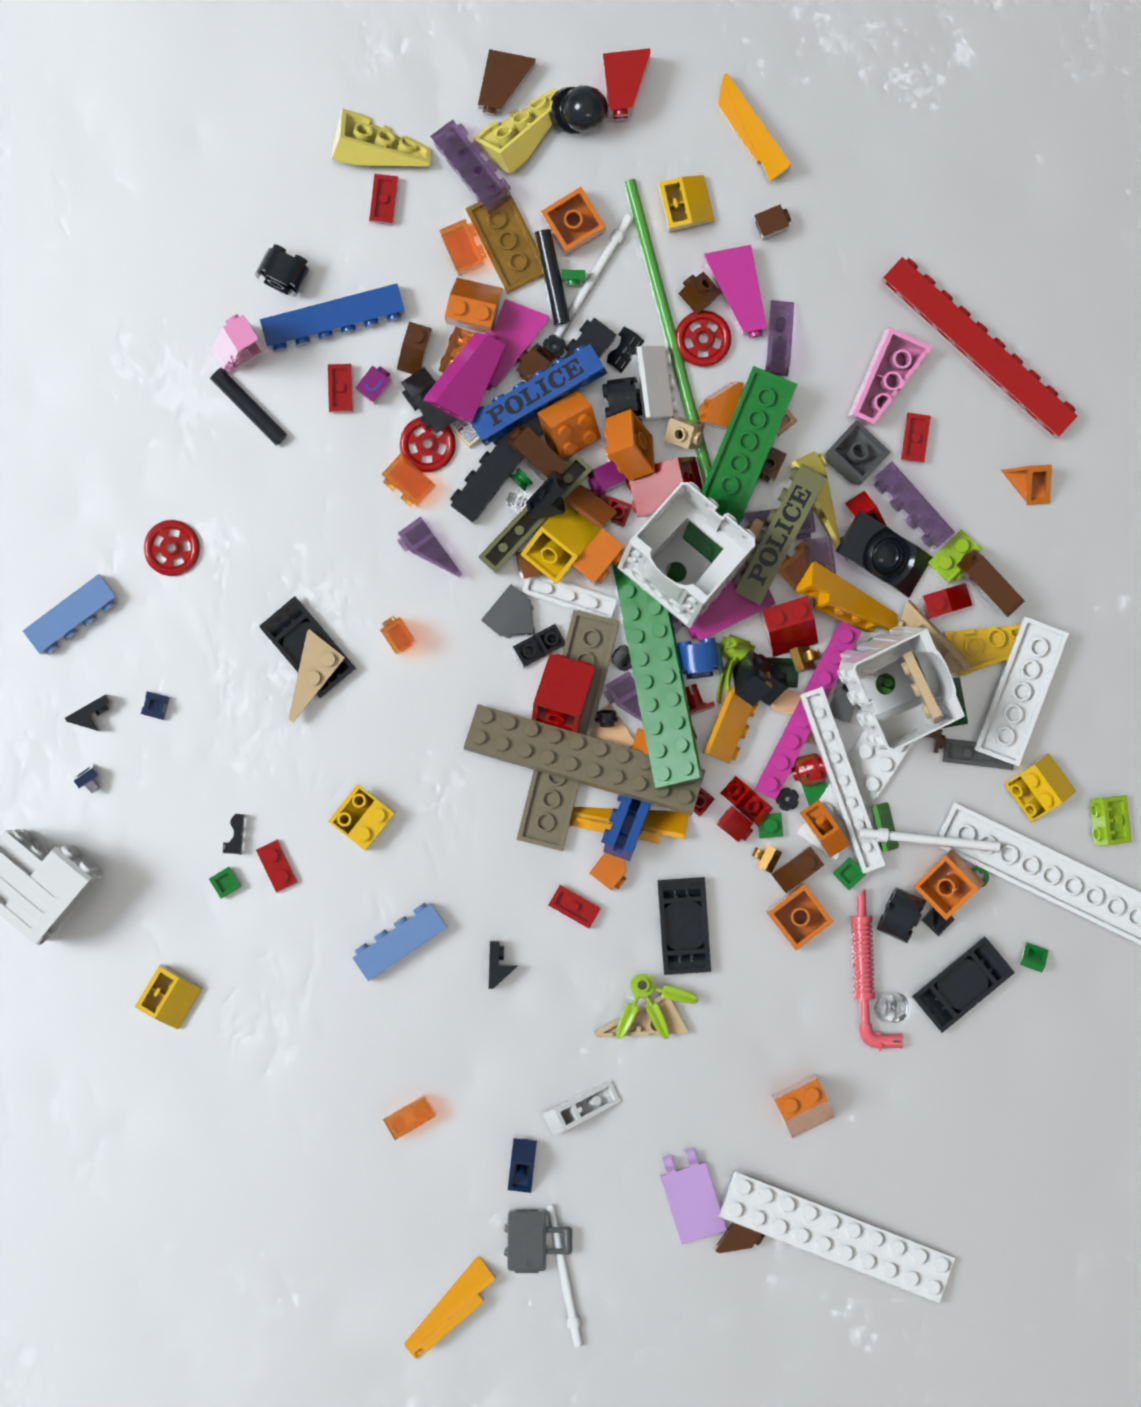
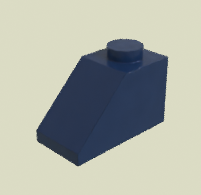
M513 1138L508 1190L531 1193L537 1141Z

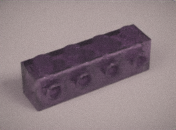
M452 119L432 134L430 138L483 209L490 215L511 199L509 192L511 187L504 178L499 179L495 174L497 169L489 159L487 161L483 159L480 155L483 151L475 141L473 143L469 141L466 137L469 133L461 123L457 125Z
M893 461L873 478L875 482L873 486L881 495L885 493L891 500L889 504L896 512L901 511L905 515V522L912 530L917 529L922 535L920 539L928 548L933 547L937 549L955 533Z

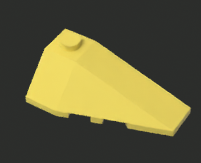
M554 88L530 101L529 107L517 112L514 110L509 113L511 117L499 124L497 121L489 124L473 138L474 143L496 167L509 174L516 171L528 160L551 127L552 122L549 117V112H552L551 106L553 101H551V98L558 89Z
M342 109L333 142L332 159L351 165L429 167L431 148L407 136L399 137L391 132L392 128L386 125L381 128L371 123L372 118L366 115Z
M815 451L793 461L789 465L790 470L793 471L795 466L799 468L803 463L827 476L824 468L827 466V463L822 454L817 455ZM827 477L812 505V509L834 548H837L840 544V538Z

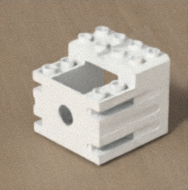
M682 482L628 542L617 568L690 629L697 621L699 615H702L708 609L710 603L715 601L720 595L723 588L729 585L740 566L747 560L755 546L756 536L749 529H743L738 525L736 518L731 514L726 513L720 516L716 512L719 508L718 503L700 493L701 490L693 482ZM686 519L691 521L723 548L713 563L678 535ZM678 562L686 568L687 574L684 580L675 582L667 577L666 568L670 563Z
M896 626L889 630L891 635L880 634L868 642L857 645L858 651L846 650L840 653L842 660L840 661L837 673L841 682L845 683L848 688L847 697L852 705L858 704L862 709L858 711L856 717L859 724L865 727L868 734L866 740L871 749L895 751L965 717L956 696V688L951 673L942 655L936 650L927 628ZM912 651L942 713V720L935 724L931 718L926 719L921 708L924 704L920 697L916 698L911 688L913 683L909 676L906 677L900 663H903V654ZM884 673L890 674L895 680L894 690L886 695L881 694L876 688L877 678Z
M19 829L5 830L0 836V915L31 942L39 946L52 937L102 877L99 873L101 868L91 860L84 861L81 858L83 853L74 845L56 846L50 851L43 844L39 847L32 841L34 836L25 829L22 831Z

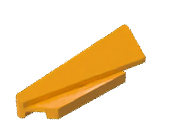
M725 73L723 75L718 107L756 164L761 162L771 182L788 171L791 163L730 76Z
M816 561L811 563L796 587L797 593L814 598L813 609L865 632H874L875 627H881L889 631L897 626V614Z
M574 807L570 826L604 833L605 829H611L612 822H609L614 808ZM649 810L638 840L659 844L661 835L685 839L689 815L677 811Z
M476 1257L404 1343L406 1349L415 1359L431 1349L484 1302L485 1298L480 1292L496 1279V1275L480 1257Z

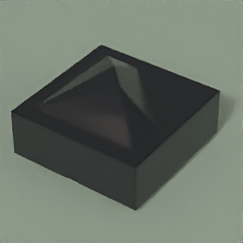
M933 907L921 920L937 936H940L955 919L950 916L945 920Z

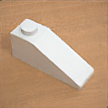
M611 1080L559 1104L542 1113L552 1135L565 1132L621 1101Z

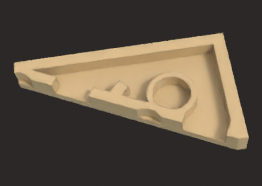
M310 629L306 634L288 718L293 723L345 659L344 656Z
M661 995L652 999L653 1004L658 1003L664 1015L669 1034H686L689 1032L671 1000L663 998ZM648 1002L638 1007L637 1015L625 1036L660 1035L646 1010L649 1006ZM621 1017L594 1031L597 1037L616 1036Z

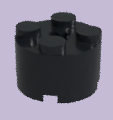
M274 244L272 248L266 250L255 272V276L259 279L261 275L265 278L264 284L283 294L288 295L289 291H292V296H297L310 270L306 266L308 261L299 255L293 257L286 253V249Z
M636 376L607 380V384H602L603 397L606 398L609 407L605 408L606 418L629 409L637 417L643 415L640 389H636L634 384L638 383Z
M894 888L876 929L895 939L908 943L913 927H916L920 921L921 912L926 900L903 889Z

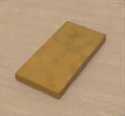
M508 188L465 208L507 294L544 276L538 248Z

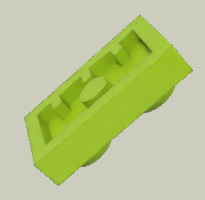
M961 529L928 564L947 583L951 580L956 582L963 575L962 571L956 566L962 557L973 549L980 552L983 548L980 545L978 546Z
M1127 795L1090 799V814L1093 824L1092 836L1095 846L1132 842Z

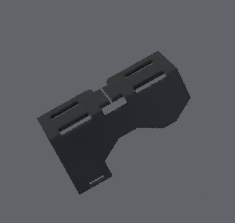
M625 326L618 334L621 336L619 346L611 351L607 357V363L616 368L620 373L623 372L631 361V355L636 354L635 347L639 343L638 346H641L644 343V340L637 333Z
M234 814L231 818L230 825L234 830V834L229 843L223 842V853L242 855L243 835L241 834L244 833L245 814Z

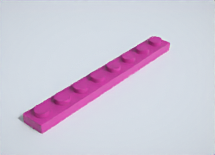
M843 621L839 622L804 693L818 687H823L826 698H828L839 677L837 671L842 660L840 653L853 649L862 632L861 630ZM801 699L754 789L776 800L811 732Z

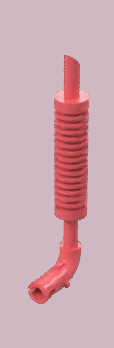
M864 888L856 897L857 916L851 917V924H854V926H851V929H854L852 931L854 933L852 935V938H854L852 940V943H854L852 948L855 949L852 950V952H855V954H852V957H855V959H852L855 962L853 964V967H855L853 969L855 971L853 973V976H855L853 981H856V983H853V986H856L853 988V990H856L854 992V1000H860L859 1035L866 1045L871 1048H877L879 1051L886 1048L902 1049L903 1042H893L894 1040H903L902 1033L881 1034V1032H873L872 1024H870L869 1000L875 999V992H872V990H875V987H872L874 985V982H872L874 980L872 977L874 976V973H872L874 971V968H872L874 963H871L874 961V959H871L873 957V954H871L873 952V949H871L873 947V944H871L873 942L871 940L873 935H870V933H873V930H870L873 926L870 925L872 923V916H866V890Z

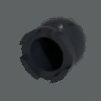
M588 85L564 87L556 91L551 98V101H553L551 106L552 112H549V117L559 132L567 134L591 132L601 127L607 118L608 104L605 96L597 88Z

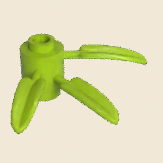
M732 634L728 638L723 637L720 645L721 651H723L722 656L728 658L718 683V704H721L724 680L725 690L730 691L731 674L736 662H739L750 650L754 651L756 647L751 645L750 641Z
M644 973L638 974L631 981V991L635 998L632 1004L627 1003L622 1013L616 1037L621 1039L625 1036L639 1010L638 1006H636L639 998H646L649 1004L646 1010L652 1023L661 1037L668 1039L669 1030L658 1003L653 1004L650 998L653 991L662 993L661 996L663 998L690 1004L697 1003L699 1001L698 997L688 991L665 985L663 989L655 987L654 981L649 975ZM645 981L647 988L644 990L639 989L638 983Z

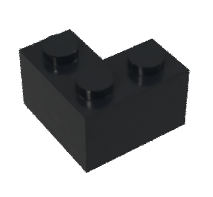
M423 367L401 382L405 388L402 394L414 411L420 410L422 413L420 420L426 429L431 427L437 434L457 419L423 401L425 395L436 383L426 368Z
M752 650L733 668L735 694L753 707L760 700L770 706L788 689L785 671L780 667L773 666L764 655H758Z

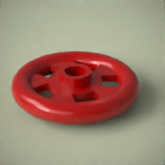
M702 310L697 315L695 312H692L685 316L679 323L675 334L677 347L682 358L688 363L699 367H707L720 362L727 355L732 340L727 322L720 315L707 310ZM697 321L701 327L692 332L689 326ZM709 321L718 326L715 332L706 327ZM700 335L707 336L708 340L706 343L699 341ZM691 337L694 347L687 349L684 339ZM715 338L722 339L719 349L712 347ZM698 350H708V357H698Z
M420 417L410 421L403 429L399 440V449L404 461L413 469L421 472H434L445 467L452 459L456 448L455 436L449 425L441 430L442 434L437 438L435 434L431 433V427L426 429ZM422 426L425 432L416 437L413 431ZM427 439L432 442L430 448L423 446V442ZM415 442L418 452L411 454L409 444ZM440 443L446 445L443 455L436 453ZM422 455H432V462H422Z
M165 520L157 523L148 531L143 544V552L147 563L154 571L165 576H178L186 573L194 566L199 556L200 543L195 531L186 523L178 520ZM169 529L179 530V537L168 536ZM157 535L164 538L160 543V547L153 544ZM189 540L190 551H183L182 541ZM170 543H173L176 547L173 552H168L167 546ZM159 552L167 559L163 564L155 558ZM181 556L184 563L174 566L172 560Z

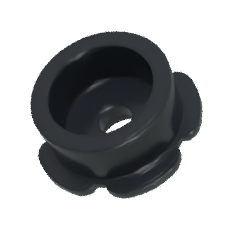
M550 335L548 339L544 340L543 348L558 358L564 354L566 342L563 338H559V336ZM553 344H556V345H557V347H556L555 349L552 348V345H553Z
M600 710L597 712L595 721L600 723L601 727H612L614 722L618 721V717H616L615 710Z
M788 787L783 788L776 798V803L784 811L795 809L799 804V795L795 790H790ZM786 797L790 798L788 802L785 800Z

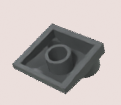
M856 420L825 454L829 464L847 481L860 486L891 451Z

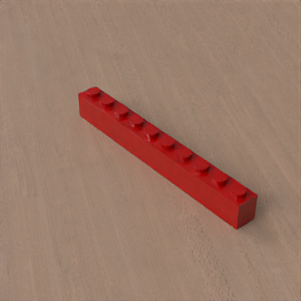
M901 257L881 281L1057 439L1078 416L1074 413L1076 411L1074 406L1068 401L1063 403L1057 397L1058 392L1053 387L1043 385L1039 381L1041 377L1034 370L1030 369L1028 371L1022 366L1024 362L1014 353L1010 355L1004 349L1006 345L1000 339L990 337L987 334L989 330L981 322L975 323L969 318L971 314L961 305L958 308L952 302L953 297L947 291L937 289L934 286L936 282L929 275L925 274L923 276L916 270L918 266L910 258L905 260Z

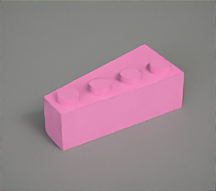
M236 314L225 321L227 325L222 328L211 350L227 374L266 350L244 315L239 317Z
M893 328L885 329L848 416L866 425L875 424L933 347Z

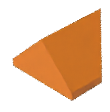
M1051 464L1001 470L1026 501V505L1050 503Z

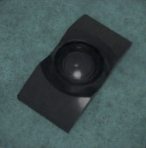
M858 511L835 551L908 598L929 565L928 562L933 558L917 545L901 537L889 527L862 511Z
M296 596L259 626L297 672L299 671L306 634L309 629L345 657L343 662L316 694L319 698H322L356 669Z
M705 877L657 880L664 975L711 972Z
M983 936L962 952L947 967L926 982L912 995V998L940 1032L943 1033L1015 972L990 941Z

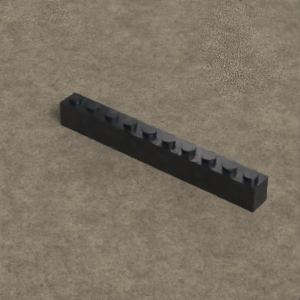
M595 317L591 322L587 319L579 330L582 333L577 340L573 338L566 346L565 350L567 353L564 357L567 358L574 354V350L579 346L591 344L600 359L616 339L617 334ZM538 415L522 424L528 426L539 437L543 434ZM511 432L493 442L496 446L491 453L488 451L484 453L479 460L481 466L476 472L471 470L464 480L467 484L462 491L458 488L450 498L452 501L450 506L473 524L522 461L517 453L506 443L510 439L509 434Z

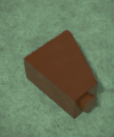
M489 49L478 109H482V113L488 115H496V112L502 113L535 68L536 58Z
M517 426L509 434L510 439L506 443L541 480L546 481L554 471L562 473L568 466L528 426Z
M973 549L971 552L966 553L956 565L987 603L1006 617H1009L1025 602L990 562Z

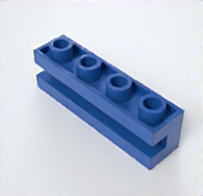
M618 795L619 808L613 809L609 822H612L611 829H605L601 842L605 844L603 852L630 861L652 804Z

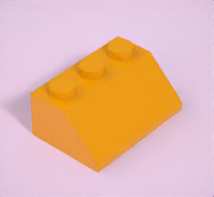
M730 686V691H727L702 753L728 764L731 759L735 761L740 751V747H737L740 738H745L749 729V725H746L749 716H754L758 704L754 707L737 696L735 688Z

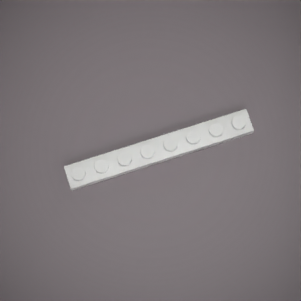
M823 687L799 694L861 872L864 874L886 866L877 839L858 837L859 828H873Z

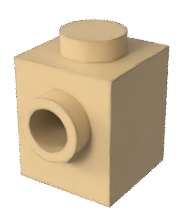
M682 417L670 418L664 441L685 449H696L703 441L704 426Z

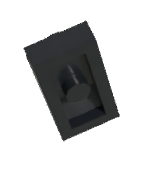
M554 471L526 501L528 516L531 519L565 513L564 500L561 497L565 486L561 473Z
M105 694L65 717V720L72 724L101 731L93 714L96 713L97 716L102 715L110 710L108 706L113 702L109 695Z
M490 940L488 989H494L518 967V965L499 964V960H504V946H500V941Z

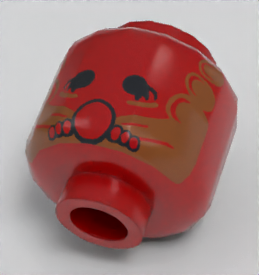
M817 753L798 757L795 761V767L792 768L795 781H800L805 787L824 782L827 775L822 758Z

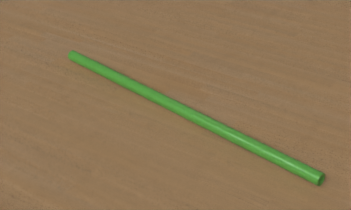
M635 179L627 180L624 182L667 347L670 351L671 362L686 418L700 424L684 361L677 347L676 331ZM703 438L702 443L695 449L705 484L712 466Z

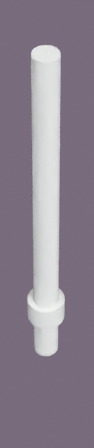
M628 214L625 215L617 230H613L610 235L611 240L569 307L568 312L571 322L617 246L622 244L626 238L625 233L634 220ZM571 322L558 325L553 335L562 338Z
M878 827V830L859 828L858 837L877 839V842L887 843L890 840L1000 851V842L889 831L888 828Z
M555 1205L546 1206L550 1227H560ZM551 1233L554 1248H563L561 1233ZM556 1254L568 1314L566 1319L568 1329H571L574 1347L582 1346L583 1340L580 1330L582 1323L580 1316L577 1315L565 1254Z

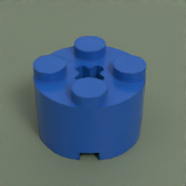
M715 638L702 639L701 643L692 644L691 641L677 643L682 673L687 676V679L713 676V671L719 670V674L724 672L720 643H716Z

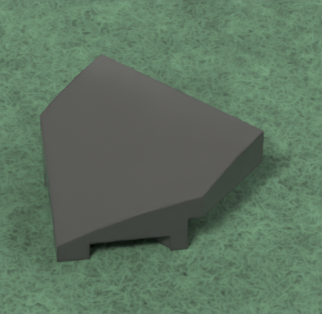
M510 584L481 621L499 636H504L505 638L524 634L535 635L532 612L534 606L527 596Z

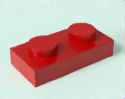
M374 174L369 222L393 224L398 176Z
M328 364L329 412H353L352 364Z
M907 412L900 460L924 463L931 416Z
M278 839L256 849L276 892L298 882Z
M559 885L548 905L589 929L601 909L562 885Z

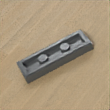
M945 738L942 762L1013 770V764L974 750L976 742Z

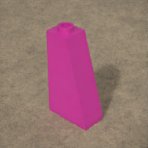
M751 245L705 253L704 261L716 285L722 292L721 294L742 335L748 334L749 338L762 336V332L767 330Z
M504 300L492 333L499 336L498 340L506 345L486 390L491 391L492 387L497 389L517 364V360L522 353L530 347L549 321L548 315L510 300Z
M486 331L485 334L475 333L425 395L423 401L458 420L472 422L506 344L498 340L499 336L489 331Z
M736 576L726 588H723L715 601L710 603L708 609L702 615H699L690 629L687 627L691 638H697L698 642H700L702 639L708 638L759 613L763 609L775 605L776 603L770 590L768 589L762 603L759 605L735 592L737 588L734 585Z

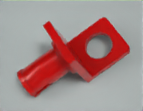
M697 684L691 685L694 695L691 694L689 686L685 687L691 716L715 707L714 701L707 704L703 702Z

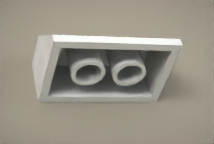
M638 346L636 348V357L645 422L673 418V412H677L676 398H671L670 389H674L673 374L668 375L667 366L671 365L670 351H665V346Z

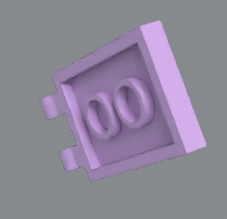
M694 1148L685 1150L689 1167L676 1170L671 1155L662 1157L667 1174L660 1176L681 1244L727 1231L724 1219L718 1217L721 1209L706 1161L698 1163Z

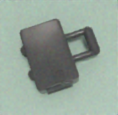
M510 1209L508 1211L507 1224L503 1228L504 1232L507 1233V1247L503 1253L507 1257V1268L509 1271H515V1273H539V1271L546 1269V1254L570 1255L572 1253V1229L568 1226L546 1227V1211L544 1209ZM546 1233H563V1248H546Z

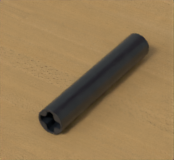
M551 229L540 230L534 234L554 325L566 324L571 321Z
M222 367L210 377V380L275 446L279 445L287 437L288 434Z

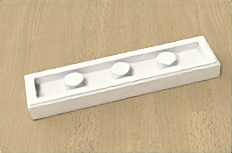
M545 575L526 578L522 590L523 594L610 619H613L619 600L561 580L556 585Z

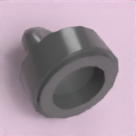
M627 645L619 646L612 655V663L621 671H626L632 667Z

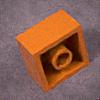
M579 187L541 211L543 220L548 228L551 229V233L565 255L606 231L605 224L582 187Z
M578 390L537 412L547 445L563 460L601 439L592 405Z
M629 409L606 418L604 434L607 439V447L605 452L608 459L616 464L618 471L624 474L629 481L654 473L653 437L635 413Z
M602 528L572 564V568L593 585L596 582L601 584L610 574L607 570L613 563L616 566L620 562L625 546Z
M951 849L913 887L947 920L985 882Z
M804 883L766 911L795 950H798L834 922Z

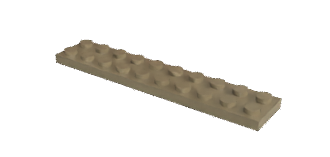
M573 610L562 655L568 659L586 661L595 666L593 682L578 733L591 737L620 621ZM534 770L516 840L563 851L580 783Z
M477 704L464 744V750L691 816L703 779L657 790L654 785L649 755L644 754L642 751ZM701 769L702 777L704 778L705 770Z

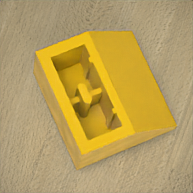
M704 175L678 177L658 182V189L669 232L715 222Z
M1049 753L1004 783L1031 822L1061 805L1076 792Z
M357 784L328 822L366 851L396 813Z
M159 965L136 1003L135 1008L178 1030L202 988L164 965Z

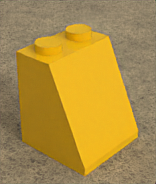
M565 501V513L550 516L520 554L556 585L601 531L600 528L566 504Z

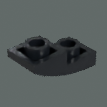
M553 624L514 645L511 649L521 667L524 668L565 646V640L556 624Z

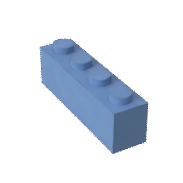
M98 574L25 628L23 633L39 654L46 652L49 655L59 647L57 643L65 638L67 641L78 633L76 629L82 624L85 627L97 619L95 615L101 610L106 612L115 606L114 601L118 597L104 578Z
M424 902L413 910L414 916L408 920L404 916L394 923L395 929L389 933L385 929L374 937L376 942L370 946L365 943L354 950L357 955L353 957V960L368 981L447 928V925L432 903L427 906Z

